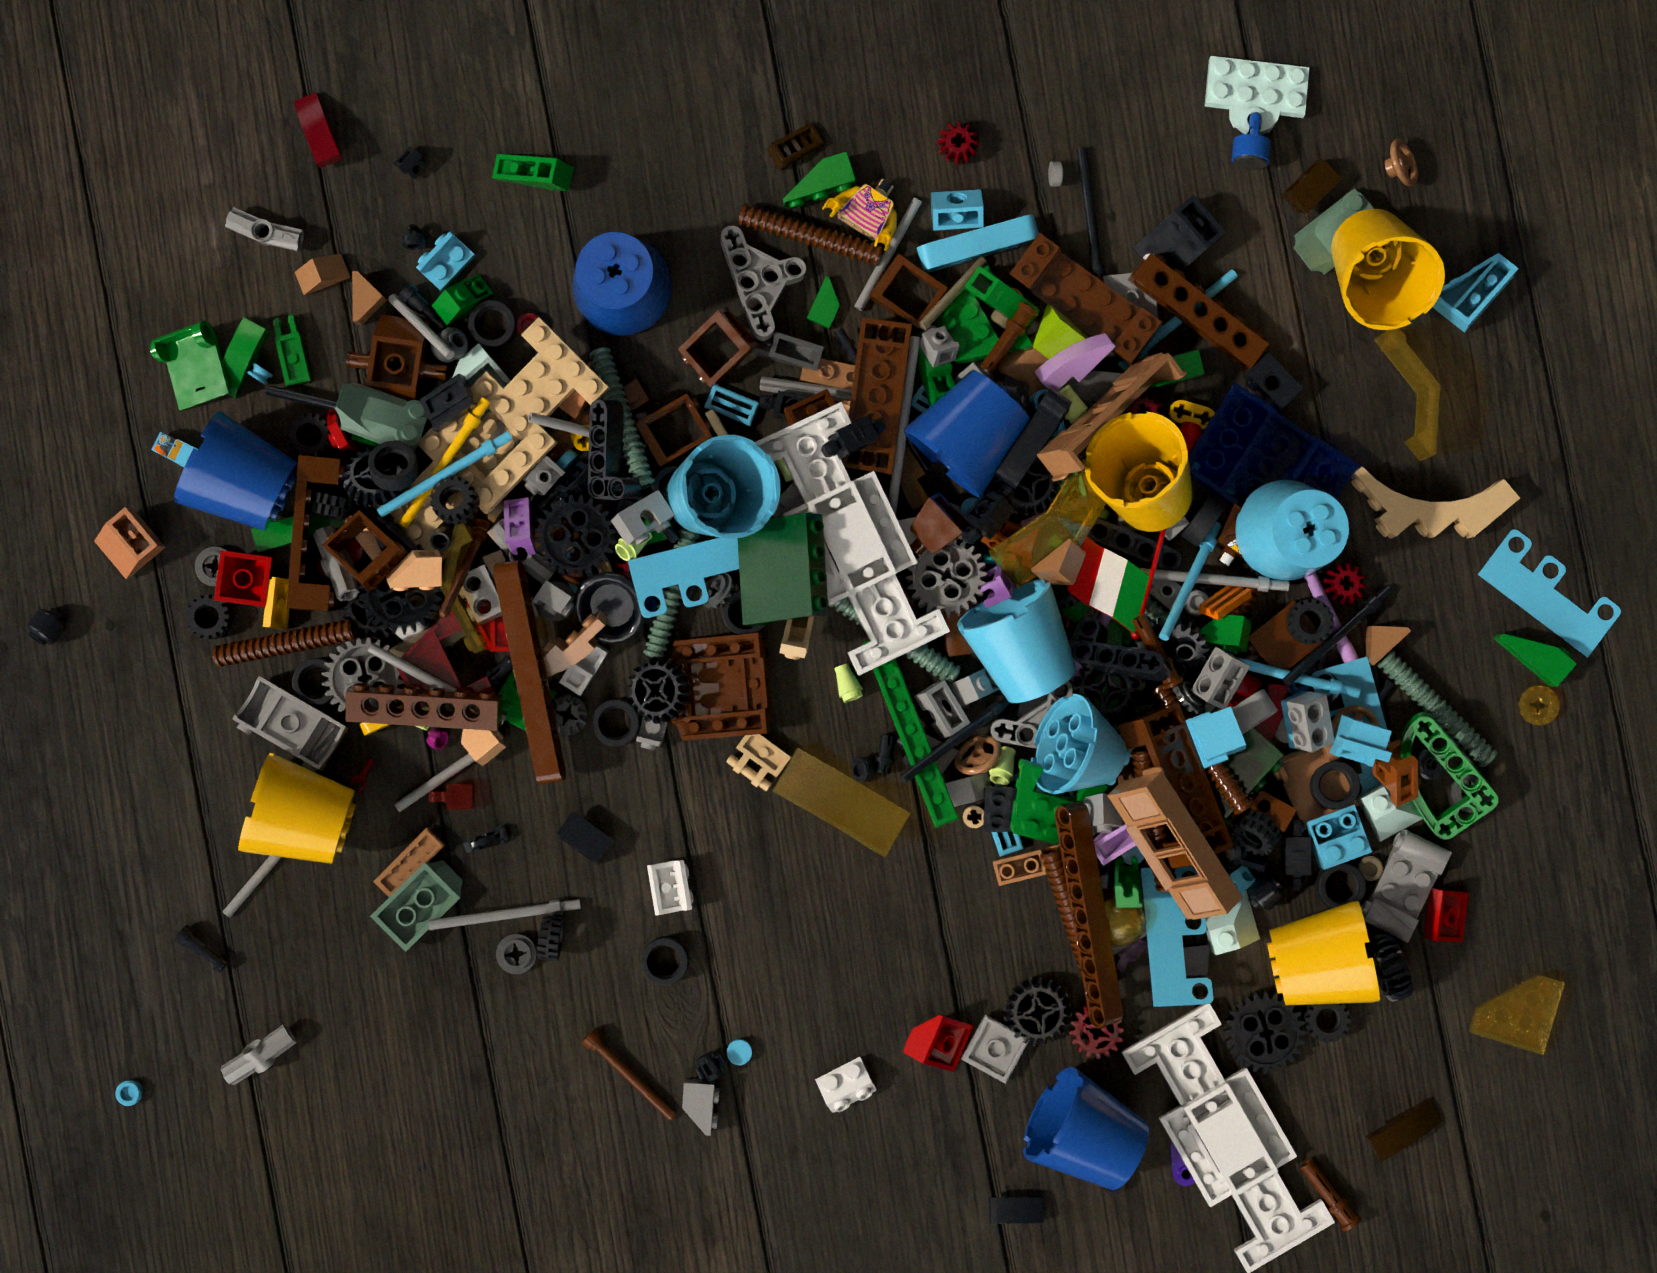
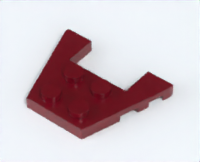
M452 608L447 618H441L400 657L456 689L470 690V693L478 694L481 691H494L487 676L463 687L440 642L441 639L463 629L454 608ZM397 668L406 686H418L420 690L433 688ZM419 701L421 708L429 707L426 702Z

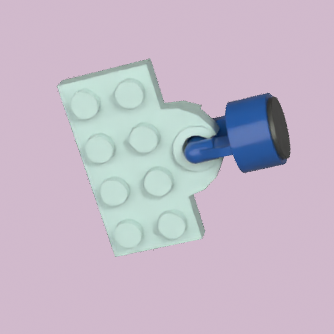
M1210 56L1204 106L1229 109V118L1233 128L1236 127L1242 132V135L1233 139L1231 161L1236 167L1247 170H1258L1266 167L1270 160L1271 140L1261 135L1271 131L1278 121L1279 115L1298 118L1305 116L1309 67Z

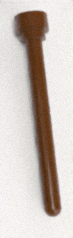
M478 519L472 527V542L439 611L441 618L449 616L482 542L490 538L487 532L493 525L487 520Z
M594 1028L581 1041L587 1049L596 1050L668 1120L675 1119L676 1113L603 1043L602 1034Z

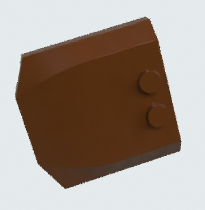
M761 633L674 641V648L670 658L675 659V665H683L681 672L687 671L689 673L688 677L685 678L686 681L693 682L691 686H688V690L693 691V695L687 696L691 704L683 705L686 712L684 714L678 713L679 718L677 720L671 719L672 723L680 731L683 741L770 733L772 719L765 644Z

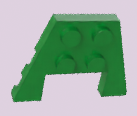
M988 265L983 268L993 275ZM963 289L933 322L937 328L945 326L954 342L959 343L960 346L954 361L956 365L985 359L999 340L978 303V298L966 289ZM1026 333L1022 336L1019 335L1006 355L1012 354L1015 351L1033 349V345Z
M1020 759L1018 765L1020 769L1019 778L1016 780L1017 795L1016 800L1013 802L1010 829L1013 834L1057 844L1059 842L1055 821L1057 807L1077 801L1083 802L1085 797L1104 793L1108 785L1080 789L1075 798L1050 794L1034 788L1043 771L1041 764Z

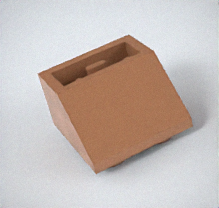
M124 507L106 522L94 540L125 579H129L166 548L137 512L128 507Z

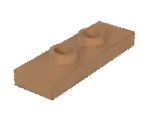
M820 359L817 371L802 368L800 381L852 390L855 365Z
M426 828L373 882L390 897L424 862H429L445 844L429 828Z

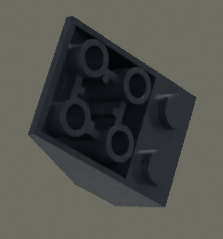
M1193 194L1132 249L1141 259L1149 253L1153 255L1157 253L1167 261L1166 265L1172 270L1176 268L1182 272L1225 235L1226 231ZM1157 273L1156 277L1164 285L1165 277L1161 273Z

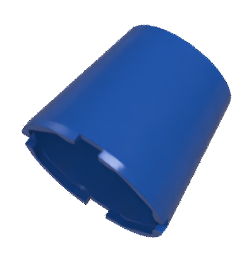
M609 232L596 236L581 250L573 275L572 291L579 312L590 325L610 335L629 336L649 329L663 316L670 302L672 280L665 260L654 247L631 235L621 232ZM618 268L621 275H615L614 278H612L610 272L612 270L615 271Z
M973 370L904 429V434L933 464L939 461L949 470L946 473L948 477L979 498L992 481L995 472L1030 422V418L1023 410L1024 407L1010 397L1011 392L1001 384L998 386L989 376Z
M217 411L201 434V437L205 439L199 450L193 448L176 487L174 494L176 499L174 502L266 531L287 504L289 499L287 494L289 490H292L297 480L295 474L298 469V462L225 413Z
M1074 1067L1065 1068L1056 1075L1058 1081L1053 1087H1046L1033 1109L1023 1140L1027 1141V1147L1023 1149V1155L1033 1163L1110 1190H1117L1130 1179L1144 1155L1149 1138L1148 1123Z

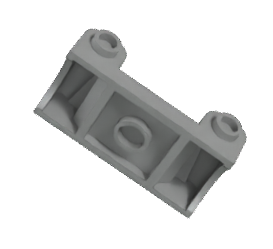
M260 676L257 678L247 700L232 718L239 723L237 726L239 730L248 735L252 731L303 760L302 766L313 772H316L317 769L323 771L348 730L343 724Z
M1403 829L1396 835L1393 841L1394 847L1383 867V873L1377 879L1368 900H1365L1362 904L1361 910L1366 923L1408 943L1419 922L1417 918L1438 875L1442 874L1452 852Z

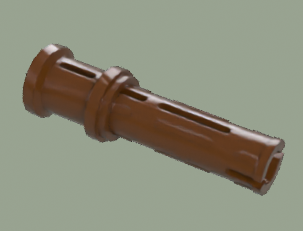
M1021 301L1018 304L1019 308L1011 319L1006 321L1007 328L980 365L981 368L987 370L992 375L1019 335H1025V329L1032 318L1038 316L1034 309Z
M1146 613L1141 614V617L1137 616L1131 622L1134 624L1147 651L1160 653L1171 664L1172 672L1170 677L1162 681V687L1164 690L1172 688L1181 683L1184 678L1178 674L1172 663L1174 661L1173 657L1166 654Z
M1310 1158L1300 1165L1299 1169L1302 1170L1327 1203L1329 1213L1334 1214L1340 1222L1342 1231H1348L1360 1222L1361 1217L1358 1214L1356 1215L1349 1207L1347 1198L1340 1196L1314 1163V1160Z

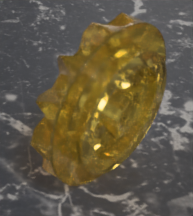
M1546 686L1529 687L1521 694L1520 701L1518 702L1519 714L1523 716L1526 722L1533 725H1546L1553 721L1559 712L1558 697L1553 690ZM1538 698L1540 703L1548 705V708L1539 709V713L1536 712V708L1529 706V703L1537 702Z

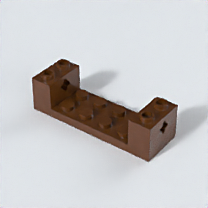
M1041 233L1038 234L1009 273L1012 280L1046 305L1054 307L1090 337L1103 333L1107 334L1116 346L1111 352L1130 366L1140 357L1162 327V321L1141 307L1139 309L1062 253L1059 246Z
M862 317L848 417L851 423L865 416H868L870 421L880 418L885 423L886 428L878 434L879 439L870 446L843 458L842 463L846 471L865 475L874 471L876 476L891 478L912 324Z
M302 455L298 457L287 609L328 612V607L334 606L335 591H330V585L299 582L300 579L305 580L306 564L301 563L302 554L307 555L308 538H303L304 529L309 530L310 513H305L306 504L311 505L312 488H307V485L338 488V482H343L342 476L345 469L344 465H340V459Z
M1179 702L1152 709L1117 725L1120 735L1126 744V749L1146 745L1153 766H1160L1164 769V775L1215 855L1234 846ZM1175 838L1163 844V847L1168 848L1180 844ZM1186 854L1168 857L1171 868L1192 865Z

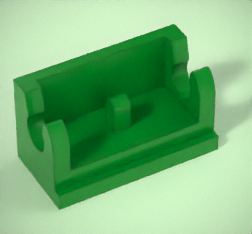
M1120 855L1115 858L1116 908L1142 907V876L1138 867V859L1133 856V864L1126 866L1123 864V856Z

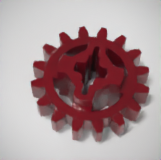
M1083 1005L1084 1012L1081 1014L1075 1011V1015L1078 1017L1077 1020H1070L1074 1029L1068 1030V1033L1075 1035L1070 1040L1071 1043H1079L1076 1050L1080 1053L1085 1049V1056L1088 1058L1094 1053L1096 1059H1100V1053L1102 1052L1107 1057L1110 1056L1108 1050L1112 1048L1117 1051L1118 1048L1115 1042L1123 1041L1118 1036V1033L1124 1032V1029L1117 1026L1122 1020L1112 1024L1113 1031H1110L1105 1026L1100 1028L1105 1034L1096 1033L1094 1037L1088 1028L1096 1027L1090 1020L1084 1021L1089 1017L1087 1006ZM1080 1031L1087 1035L1086 1044L1080 1037ZM1105 1040L1108 1041L1105 1045L1097 1047L1098 1043Z

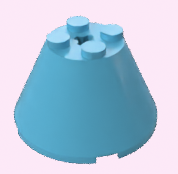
M1073 694V696L1068 698H1060L1045 714L1034 739V744L1037 745L1036 758H1031V762L1039 763L1043 767V771L1036 783L1037 786L1047 793L1060 794L1105 784L1113 785L1123 766L1129 763L1130 752L1126 750V744L1119 733L1086 697Z

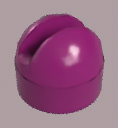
M437 728L428 731L427 744L436 750L443 749L448 742L447 732Z

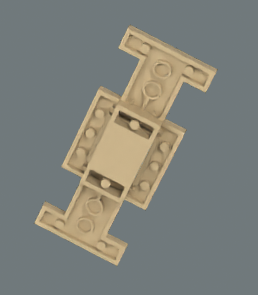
M540 317L522 334L524 339L538 354L507 386L503 388L486 371L470 387L474 396V402L478 404L482 397L486 398L491 402L487 407L490 411L481 419L482 421L477 429L474 428L450 465L480 448L481 443L486 440L495 439L496 437L492 434L496 432L499 420L506 425L504 426L503 433L509 431L513 437L512 441L496 449L497 452L490 457L486 455L451 476L453 479L454 476H459L461 479L464 478L475 488L479 495L477 498L480 500V505L477 506L485 514H489L558 443L543 428V425L528 422L530 412L550 416L574 390L591 405L593 401L601 399L611 389ZM467 414L440 432L433 431L431 428L420 439L418 446L433 462L410 485V489L429 478L465 422L463 420ZM520 440L521 442L515 447V443ZM457 492L452 494L446 502V507L448 509L457 508L463 501V493ZM430 495L408 528L401 526L399 521L413 500L390 513L394 517V521L405 531V535L415 545L421 544L424 550H436L432 547L430 538L435 530L441 528L446 523L432 510L433 507L430 505V501L433 499ZM450 547L444 551H439L442 561L453 551Z

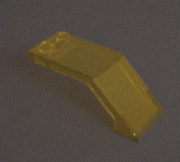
M1398 328L1386 330L1376 337L1374 341L1417 394L1415 432L1413 436L1405 441V444L1417 459L1422 461L1435 455L1437 450L1440 384L1406 343L1407 338L1405 334Z
M1084 458L1081 462L1086 467V459ZM1085 468L1082 471L1070 473L1066 477L1065 483L1047 512L989 551L993 560L1018 588L1036 577L1031 568L1066 540L1071 538L1076 544L1081 546L1106 505V502L1090 486L1085 474Z
M460 521L459 525L454 526L442 575V586H440L445 598L473 541L472 528L468 521L465 524ZM459 594L452 611L466 635L463 640L470 652L473 651L475 654L483 655L490 650L485 642V638L476 625V621H472L469 617L465 599H462Z
M798 747L772 790L884 857L888 854L910 815V812Z

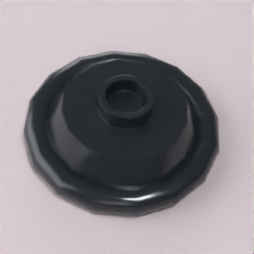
M613 572L593 574L581 583L575 593L573 609L576 621L581 628H583L582 623L591 614L595 616L598 612L602 611L608 617L605 626L594 636L599 642L608 644L625 642L637 635L644 624L645 617L641 614L633 581L622 574Z

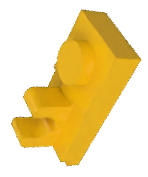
M278 577L269 579L263 627L288 630L290 609H287L286 605L289 579Z

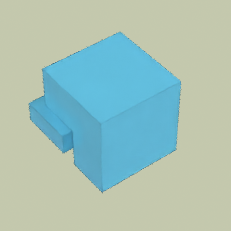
M1231 706L1212 714L1209 711L1185 720L1204 769L1228 760L1227 756L1246 749V743Z
M1341 714L1334 736L1335 742L1332 743L1329 753L1337 757L1341 756L1358 761L1373 767L1375 759L1389 763L1392 753L1387 751L1386 748L1392 731L1382 726Z

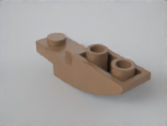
M602 611L598 612L595 616L593 614L589 615L582 623L583 628L578 633L574 630L565 641L558 637L554 642L549 640L541 648L547 677L575 665L596 648L598 640L594 636L605 626L608 619Z
M1060 844L1044 846L993 861L999 886L1046 875V867L1042 864L1044 860L1040 858V854L1050 848H1060Z

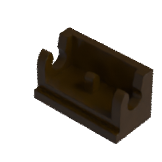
M1325 159L1317 160L1281 194V197L1297 213L1307 214L1342 179Z

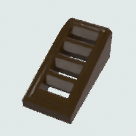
M811 122L770 143L767 151L778 170L781 171L824 145V141ZM805 133L809 135L813 142L812 144H809L804 136ZM798 138L804 148L801 149L795 139ZM787 144H790V145H791V147H792V149L794 150L795 153H793V154L791 153V151H790V149L788 148Z

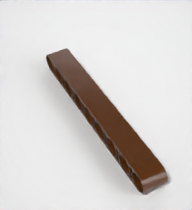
M519 559L495 564L493 568L535 777L539 785L565 781L566 767L524 565Z
M1077 801L1057 807L1055 821L1088 1014L1091 1023L1096 1028H1103L1121 1021L1123 1009L1089 810L1084 802Z

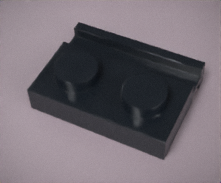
M457 374L420 399L427 418L433 425L432 429L436 432H440L478 407L477 403L473 400L474 396L468 382L462 374Z

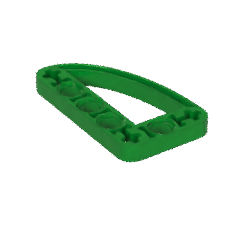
M1420 712L1409 720L1403 730L1400 741V760L1411 755L1412 743L1415 736H1417L1467 794V796L1437 817L1428 806L1419 787L1418 797L1413 799L1417 810L1433 833L1440 839L1448 840L1497 806L1499 799L1493 786L1435 718L1427 712ZM1420 721L1428 722L1429 729L1432 731L1430 735L1424 727H1420ZM1437 738H1444L1447 741L1446 745L1441 749L1432 746L1433 741ZM1453 756L1462 758V763L1457 767L1448 765L1449 759ZM1469 774L1478 777L1477 782L1473 785H1466L1463 781ZM1480 788H1482L1486 796H1490L1491 800L1489 802L1482 800L1481 794L1478 791ZM1468 807L1473 812L1469 817L1462 818L1458 815L1461 808ZM1452 815L1455 816V819L1458 822V824H1456L1455 820H1452ZM1444 823L1449 825L1450 829L1446 831L1441 829L1440 825Z

